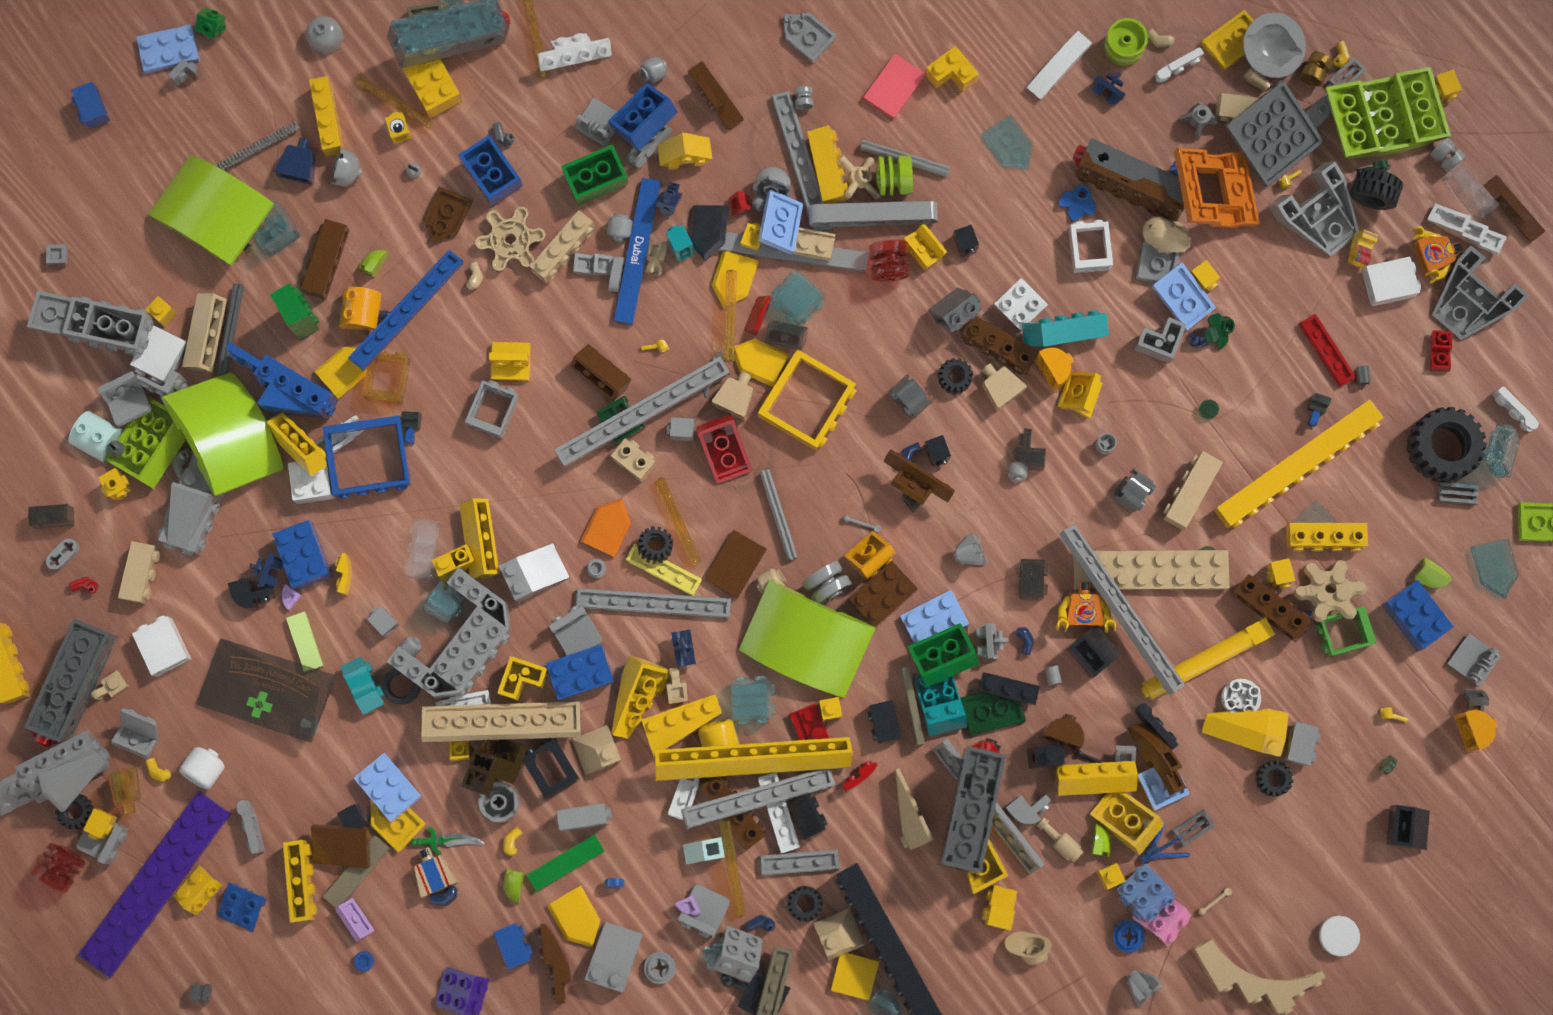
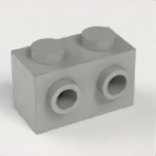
M1293 722L1283 761L1305 767L1311 766V763H1314L1316 758V752H1314L1315 744H1318L1320 740L1319 727Z

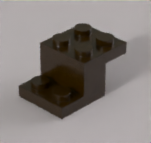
M499 739L493 755L474 750L461 787L489 797L495 778L514 784L527 747L505 739Z

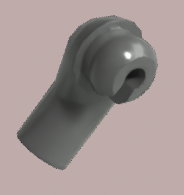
M501 122L494 123L493 129L496 140L506 146L512 145L515 140L514 135L503 132Z

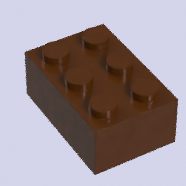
M891 560L851 596L848 602L869 625L877 628L913 596L918 588Z

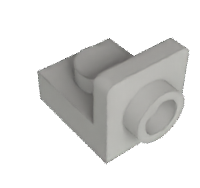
M182 59L168 76L172 82L179 86L180 83L187 80L189 73H192L197 78L201 75L197 71L199 68L193 62L189 61L187 63Z

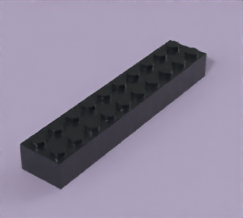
M855 863L837 873V879L834 881L839 890L844 889L847 894L844 897L849 908L854 907L857 912L854 917L860 926L863 924L867 930L864 932V935L869 943H874L876 949L873 951L879 961H884L886 966L883 969L889 979H894L896 984L893 987L899 997H904L906 1002L903 1005L908 1014L942 1015L859 864Z

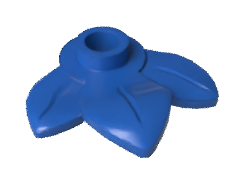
M1084 185L1075 187L1073 191L1065 192L1058 203L1060 207L1068 208V215L1072 221L1080 219L1084 213L1094 215L1096 210V203L1091 198V191ZM1078 193H1083L1085 197L1080 198Z

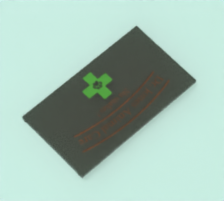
M220 638L196 705L312 743L336 675Z

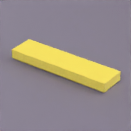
M634 543L625 560L626 562L694 596L702 582L701 578L664 559L660 564L658 561H656V564H652L653 560H650L649 563L646 562L647 558L644 560L641 558L642 554H638L637 544Z

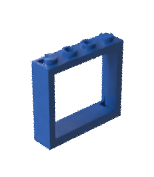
M400 415L322 427L333 496L343 499L349 498V494L357 493V496L368 495V491L376 490L377 493L388 492V488L395 487L396 490L407 489V485H411ZM396 425L404 479L339 489L331 435Z

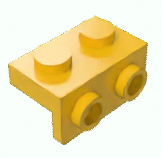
M922 224L917 231L906 236L901 241L923 270L940 262L947 253L943 245L925 224Z
M199 865L173 897L185 910L197 915L217 893L222 884Z

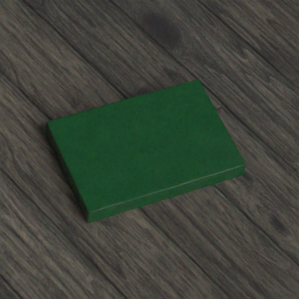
M982 692L960 698L966 714L969 736L1026 722L1022 703L1019 701Z

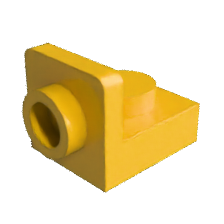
M748 223L740 245L758 251L761 242L758 241L761 225L758 223Z

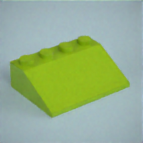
M147 396L152 410L130 421L117 440L125 445L124 453L119 457H114L108 453L104 460L154 489L186 438L182 430L178 431L167 408Z

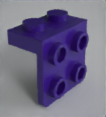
M447 967L444 970L435 1005L460 1015H480L490 979Z

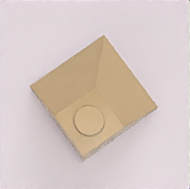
M608 725L572 739L585 775L622 761Z
M850 908L813 923L828 960L865 945Z

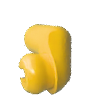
M1345 41L1336 44L1339 54L1334 58L1333 64L1337 68H1342L1350 58Z
M155 758L145 761L151 778L160 782L170 779V771L168 769H159Z
M517 826L503 840V851L509 856L516 854L515 840L523 833Z

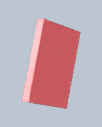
M894 54L863 99L892 119H895L925 77V73Z

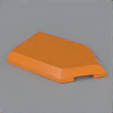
M622 498L596 508L580 542L615 558L631 525Z

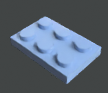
M192 25L137 36L145 74L176 67L182 59L187 63L189 61L193 63L200 61Z
M773 190L767 192L758 241L790 255L794 253L803 203Z
M1183 263L1178 264L1152 285V288L1176 320L1187 324L1185 331L1216 308Z
M952 590L900 615L913 643L959 623L962 624L963 628L969 625Z
M385 753L354 777L355 781L391 823L422 798Z

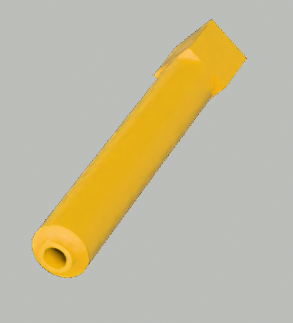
M1264 618L1173 666L1183 683L1274 636L1275 633L1267 619ZM1157 676L1143 682L1142 688H1140L1143 696L1150 700L1167 692Z

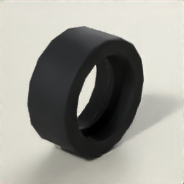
M396 668L391 669L383 679L382 689L384 695L388 700L396 704L405 705L411 703L418 697L421 687L412 681L413 689L410 694L405 697L395 696L391 692L390 684L395 676L402 673Z

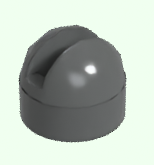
M114 440L107 446V450L114 457H119L124 453L125 445Z

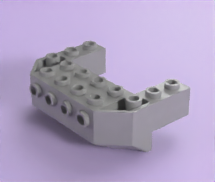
M459 567L447 584L477 607L432 667L429 669L400 646L396 648L386 661L437 699L464 695L466 692H469L475 684L474 681L484 673L487 668L486 665L497 656L499 648L509 640L512 632L507 603Z

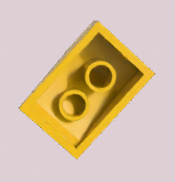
M1126 792L1107 793L1090 813V816L1138 855L1144 851L1164 826L1160 816Z

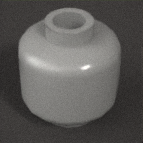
M653 56L641 63L639 74L643 81L654 84L666 77L668 66L663 59L661 60L659 57Z
M614 214V216L608 219L607 234L612 236V240L623 242L624 238L631 236L632 220L629 219V216Z

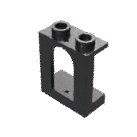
M551 738L544 740L540 743L541 747L536 750L534 748L525 752V757L522 760L546 800L581 780L555 738L553 740ZM544 750L551 751L566 775V778L551 787L535 762L536 755Z

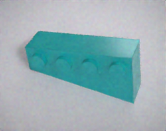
M1090 310L1085 315H1083V312L1072 313L1070 317L1059 315L1055 316V319L1040 318L1038 319L1039 321L1022 323L1024 343L1029 346L1045 347L1109 336L1107 313H1099V310Z

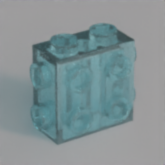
M797 270L794 274L792 272L788 274L784 279L785 283L781 287L778 285L772 291L771 301L773 302L772 306L777 311H782L786 314L785 317L791 324L796 323L800 326L802 323L806 324L812 317L811 313L815 309L818 311L824 305L825 295Z
M1506 424L1502 426L1496 425L1495 431H1492L1490 434L1489 442H1491L1490 449H1486L1484 459L1487 461V467H1489L1490 473L1497 478H1510L1520 441L1516 428Z
M756 676L755 680H747V677H736L735 681H731L733 722L737 721V725H747L749 721H756L757 724H767L768 720H772V715H776L775 703L771 704V696H775V685L770 683V679H766V676Z

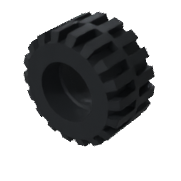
M1362 169L1356 174L1350 196L1356 202L1368 208L1391 210L1397 206L1403 182L1397 176L1384 170Z

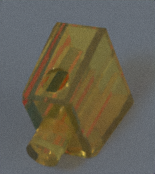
M137 767L121 769L108 774L114 804H122L124 814L135 813L134 801L141 798Z

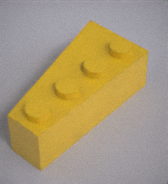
M0 622V703L8 705L29 697L28 691L30 689L22 675L24 672L21 662H18L16 656L18 655L17 647L11 640V628L7 624Z
M716 694L641 719L653 756L654 750L672 748L683 739L692 735L700 727L709 724L721 716L722 711Z
M989 839L982 872L980 874L966 872L971 894H975L1008 876Z

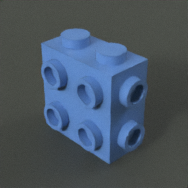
M1146 863L1142 867H1138L1133 875L1116 889L1120 895L1119 901L1125 907L1129 905L1133 909L1131 911L1138 920L1142 918L1146 923L1154 920L1164 907L1172 904L1176 897L1173 890Z

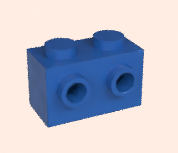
M92 81L71 89L73 94L71 100L75 108L78 107L80 111L77 115L82 124L85 123L90 129L110 121L99 90Z
M514 923L493 932L507 969L532 960L531 956L534 954L530 944L526 945L524 940L526 933L522 925L519 926L518 923Z

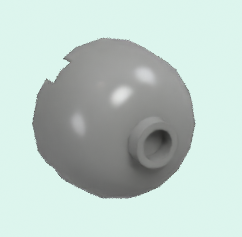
M316 17L311 20L306 28V39L313 51L319 52L322 55L336 52L344 40L342 28L331 17Z
M339 148L341 154L336 156L331 173L334 174V179H330V184L345 187L353 184L356 178L360 179L362 168L359 167V159L353 152Z
M767 167L757 173L753 183V191H756L755 195L758 198L766 200L767 192L770 190L787 197L790 194V178L782 169Z

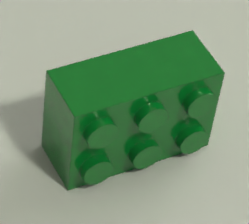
M613 144L561 166L577 206L629 184L628 177Z
M289 283L270 294L287 326L299 340L320 330L317 325L319 323L317 316L309 308L311 307L298 287L294 288Z
M961 623L908 646L911 658L926 688L979 665L976 651Z

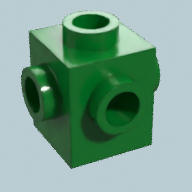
M205 8L197 14L195 31L204 34L208 38L215 39L225 32L226 16L216 10Z

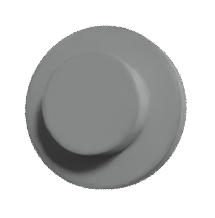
M593 559L587 565V572L593 578H600L606 572V565L600 559Z

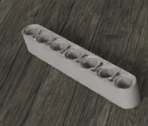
M937 202L814 204L808 207L809 225L811 227L921 225L938 222Z

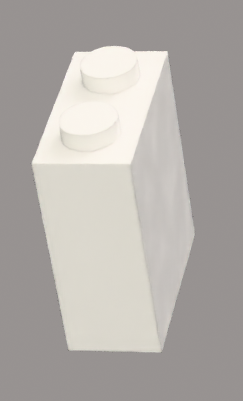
M1411 257L1369 265L1362 270L1371 307L1414 298L1420 293L1421 284L1416 279V266L1411 261Z
M153 325L152 331L148 333L149 343L147 349H144L143 354L136 353L130 365L135 368V373L143 377L148 375L152 377L151 381L161 385L162 382H166L172 370L177 371L184 358L187 342Z
M160 616L154 620L155 623L142 625L136 629V632L132 633L150 674L155 677L192 660L173 619L168 616Z

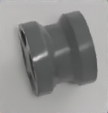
M194 982L190 1001L194 1003L202 1001L203 1004H208L211 998L212 985H201L198 982Z

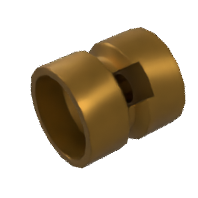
M1312 52L1300 78L1311 86H1322L1327 76L1326 73L1329 72L1333 64L1332 58L1322 52Z

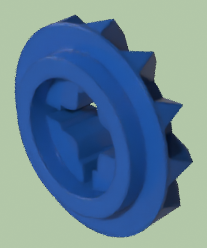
M1122 921L1115 927L1113 932L1114 944L1121 951L1128 953L1139 950L1145 940L1143 928L1134 921ZM1129 930L1130 934L1137 936V938L1130 939L1127 945V939L1121 937V935L1127 934Z

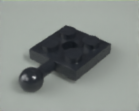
M757 971L751 981L746 984L735 977L723 973L720 979L723 986H734L744 991L737 1007L757 1015L760 1004L758 995L763 991L767 976ZM786 985L784 987L778 1013L790 990V987Z

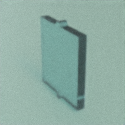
M1316 500L1292 523L1338 522L1329 513V510H1326Z

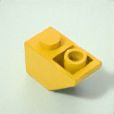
M467 544L432 559L438 577L443 584L448 582L458 567L465 572L475 562Z

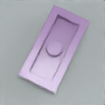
M353 898L335 909L356 942L374 931Z

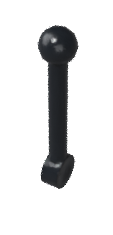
M1077 750L1075 753L1077 757H1084L1096 763H1103L1099 759L1084 754L1082 750Z

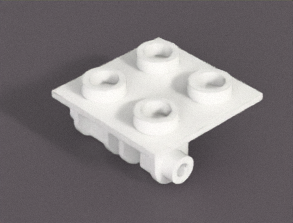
M1021 278L994 305L1021 331L1022 323L1031 322L1048 304Z

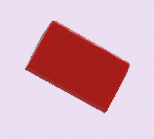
M770 296L757 297L744 328L746 332L758 335L771 303Z

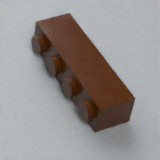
M325 219L324 223L319 226V238L313 244V255L307 262L306 276L302 277L300 283L301 289L305 294L327 300L350 232L347 225Z

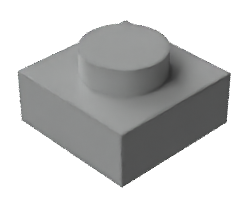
M66 244L46 245V263L48 265H67L68 246Z
M1116 746L1114 762L1135 761L1136 746Z

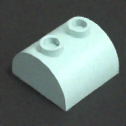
M86 411L73 425L69 434V444L104 463V459L109 453L107 446L111 444V441L118 440L123 429L90 411Z

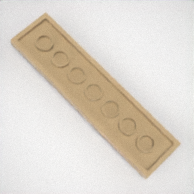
M1228 550L1093 551L1120 590L1229 589ZM1073 555L1074 590H1079V582H1091V580ZM1091 582L1090 590H1097Z
M580 702L422 706V742L581 737Z

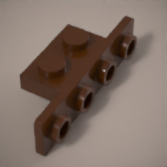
M703 61L688 70V74L697 85L696 90L700 96L706 97L708 100L706 104L712 112L716 111L729 130L744 120Z
M1495 175L1482 186L1530 243L1545 232L1544 228L1498 175Z
M892 449L887 453L884 462L899 471L890 485L924 505L931 493L945 502L950 501L955 490L948 484L943 483Z

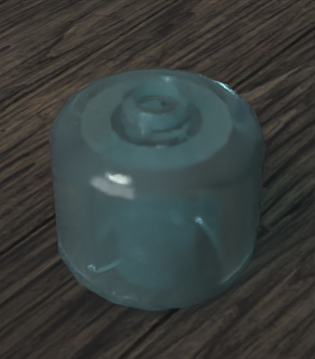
M439 581L423 604L422 610L440 623L446 624L453 616L457 618L463 608L460 606L464 596L449 586L447 582Z

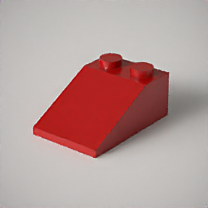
M732 414L696 426L698 436L717 484L753 471Z

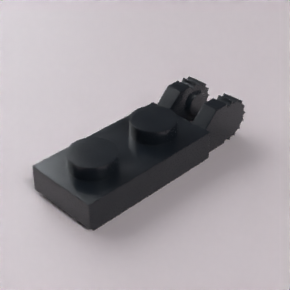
M1145 703L1136 707L1135 713L1138 715V718L1144 725L1159 735L1171 750L1179 745L1176 742L1177 738L1170 731L1167 732L1163 727V722L1158 717L1152 715L1151 707H1148Z

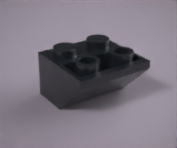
M1097 625L1067 649L1091 679L1096 677L1121 655L1119 650Z
M810 793L788 803V807L803 840L826 830L825 826L828 823L824 815H819L817 811L819 804L815 795L811 797Z
M1401 805L1390 806L1387 845L1427 850L1430 811Z

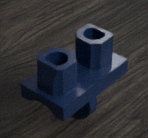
M1118 72L1115 76L1108 73L1106 78L1111 80V83L1099 75L1094 79L1096 82L1092 91L1101 96L1105 88L1110 90L1111 93L1106 101L1115 106L1121 98L1124 99L1126 96L1124 92L1114 86L1115 84L1120 87L1124 85V82L1119 79L1121 73Z
M669 182L667 189H664L659 197L656 207H659L663 215L670 216L674 214L676 207L682 199V193H679V184Z
M268 554L264 567H262L263 559L258 558L256 565L252 563L249 565L250 568L254 569L253 577L258 578L259 572H262L258 583L260 588H275L278 578L270 576L268 573L270 568L281 571L283 563L281 559L274 557L275 554Z
M691 630L671 632L676 666L683 667L696 664Z

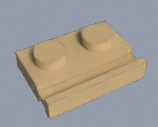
M799 227L793 255L831 261L836 234Z

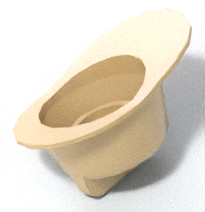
M1020 931L1014 932L1006 938V949L1014 955L1021 956L1027 964L1036 965L1047 962V954L1052 946L1051 941L1047 937Z

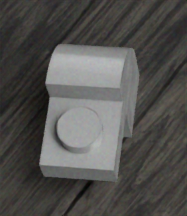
M1020 795L1004 809L1016 822L1029 825L1041 820L1036 813L1042 814L1050 807L1048 803L1051 800L1047 795H1044L1030 806Z

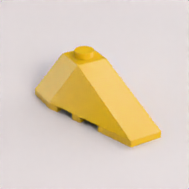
M629 655L620 682L611 733L613 736L627 739L631 736L641 722L642 714L647 708H651L655 696L658 693L661 694L670 675L669 669L645 659Z
M1268 708L1260 711L1243 710L1244 712L1206 713L1202 733L1261 753L1281 757L1286 740L1287 712Z

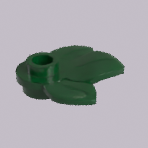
M1379 160L1373 162L1372 167L1357 169L1356 172L1368 168L1388 171L1391 166L1388 164V160Z
M1214 313L1207 319L1210 326L1205 331V341L1209 343L1216 342L1217 347L1222 349L1228 343L1229 334L1234 331L1235 323L1228 316Z

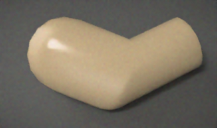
M477 262L469 265L472 273L469 281L466 282V287L469 290L478 288L483 280V275Z

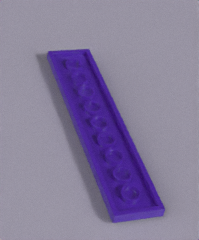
M198 791L78 955L106 976L112 978L231 816V813L201 791Z

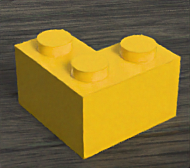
M956 45L927 66L925 76L936 89L949 79H952L962 92L977 82L979 75Z
M682 132L657 145L660 166L668 167L670 170L678 169L680 165L687 163L703 166L705 162L712 160L710 138Z
M510 656L497 693L519 701L525 683L544 688L549 674L548 669Z
M992 885V889L988 888L986 900L989 903L982 913V920H985V925L1011 930L1015 914L1013 909L1017 891Z

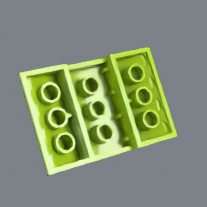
M1431 67L1400 72L1387 78L1366 82L1359 80L1325 88L1345 158L1358 159L1389 155L1429 145L1451 137Z
M190 155L147 215L232 266L275 204L224 170L199 157Z
M232 372L161 397L178 431L182 430L198 460L197 466L214 497L284 469L277 445L262 412L246 387Z
M769 580L739 650L787 677L821 691L845 698L876 627L843 612L839 613L806 598L805 595Z

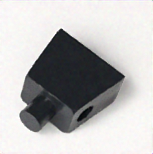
M1063 744L1027 749L1029 769L1066 765Z

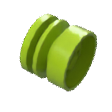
M899 155L897 164H893L891 156H888L887 165H884L883 156L878 157L876 183L880 196H885L886 187L889 189V196L893 195L894 187H898L900 195L913 194L911 155Z

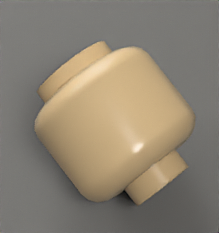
M770 568L759 575L757 588L763 595L769 580L785 586L786 579L779 569Z

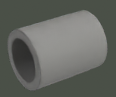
M1058 666L1045 668L1048 686L1062 683Z

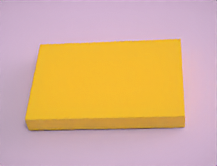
M1245 9L1200 43L1223 71L1245 56L1243 51L1244 35L1248 26L1254 21Z

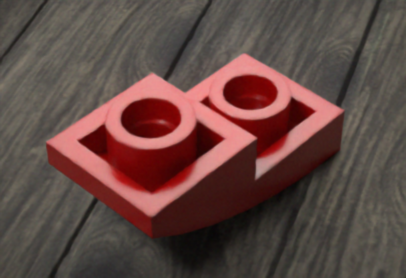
M1432 330L1430 371L1449 372L1451 370V331Z
M870 760L860 764L861 768L858 769L860 777L857 778L856 775L850 776L845 779L846 783L842 784L845 792L866 780L878 766L877 762L872 763Z

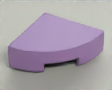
M285 584L282 589V601L285 608L290 611L301 598V595Z
M693 895L674 903L681 912L687 915L701 914Z

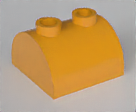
M363 287L344 288L339 327L342 329L374 330L378 323L382 293Z
M1046 348L1041 350L1035 359L1052 391L1055 393L1060 390L1070 375L1071 364L1074 363L1070 353H1065L1058 348Z
M871 531L844 556L852 567L867 580L868 578H873L878 573L877 570L882 566H886L892 560V557L896 555V552L887 541L874 531Z
M1471 710L1454 715L1467 752L1486 748L1493 742L1496 729H1498L1495 718H1491L1480 710Z

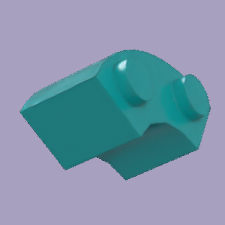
M360 656L341 666L343 677L363 715L384 705L382 697L385 695L380 685L377 686L371 674L373 668L369 661L365 662L363 657Z

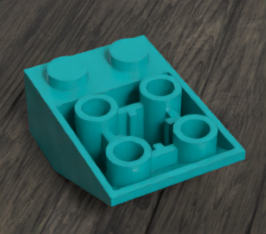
M920 675L913 677L929 737L967 727L966 714L953 676L927 688Z

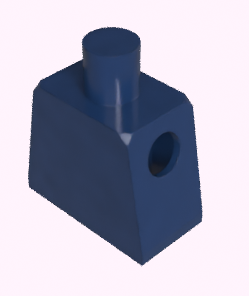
M299 138L297 146H286L275 169L278 177L313 185L316 155L312 150L308 149L310 140Z

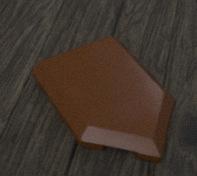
M440 186L438 187L423 219L433 244L459 233L473 200Z

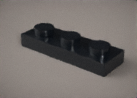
M983 672L978 692L1036 705L1040 686Z

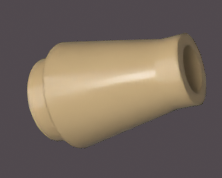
M1252 67L1243 76L1246 82L1257 87L1262 92H1265L1271 85L1265 76L1257 73Z

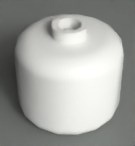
M195 747L182 763L179 771L195 785L208 790L224 770V763L218 758L219 754L214 750Z

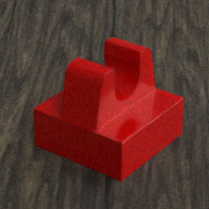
M737 191L729 197L732 215H740L752 208V205H747L746 203L750 196L744 194V191Z

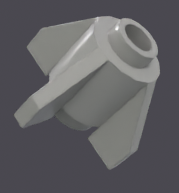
M1198 101L1197 107L1194 108L1193 112L1180 116L1179 122H1190L1191 126L1196 128L1195 139H1199L1202 128L1207 124L1217 125L1218 119L1203 102Z
M973 533L966 535L955 547L956 551L953 552L956 562H960L962 565H984L988 563L983 553L979 535L974 536Z
M1134 970L1127 976V985L1130 988L1134 1002L1139 1008L1154 993L1163 988L1156 976L1142 970L1138 972Z

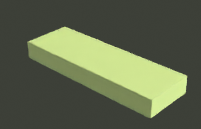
M304 611L286 618L304 672L307 673L323 667L324 664L306 612Z

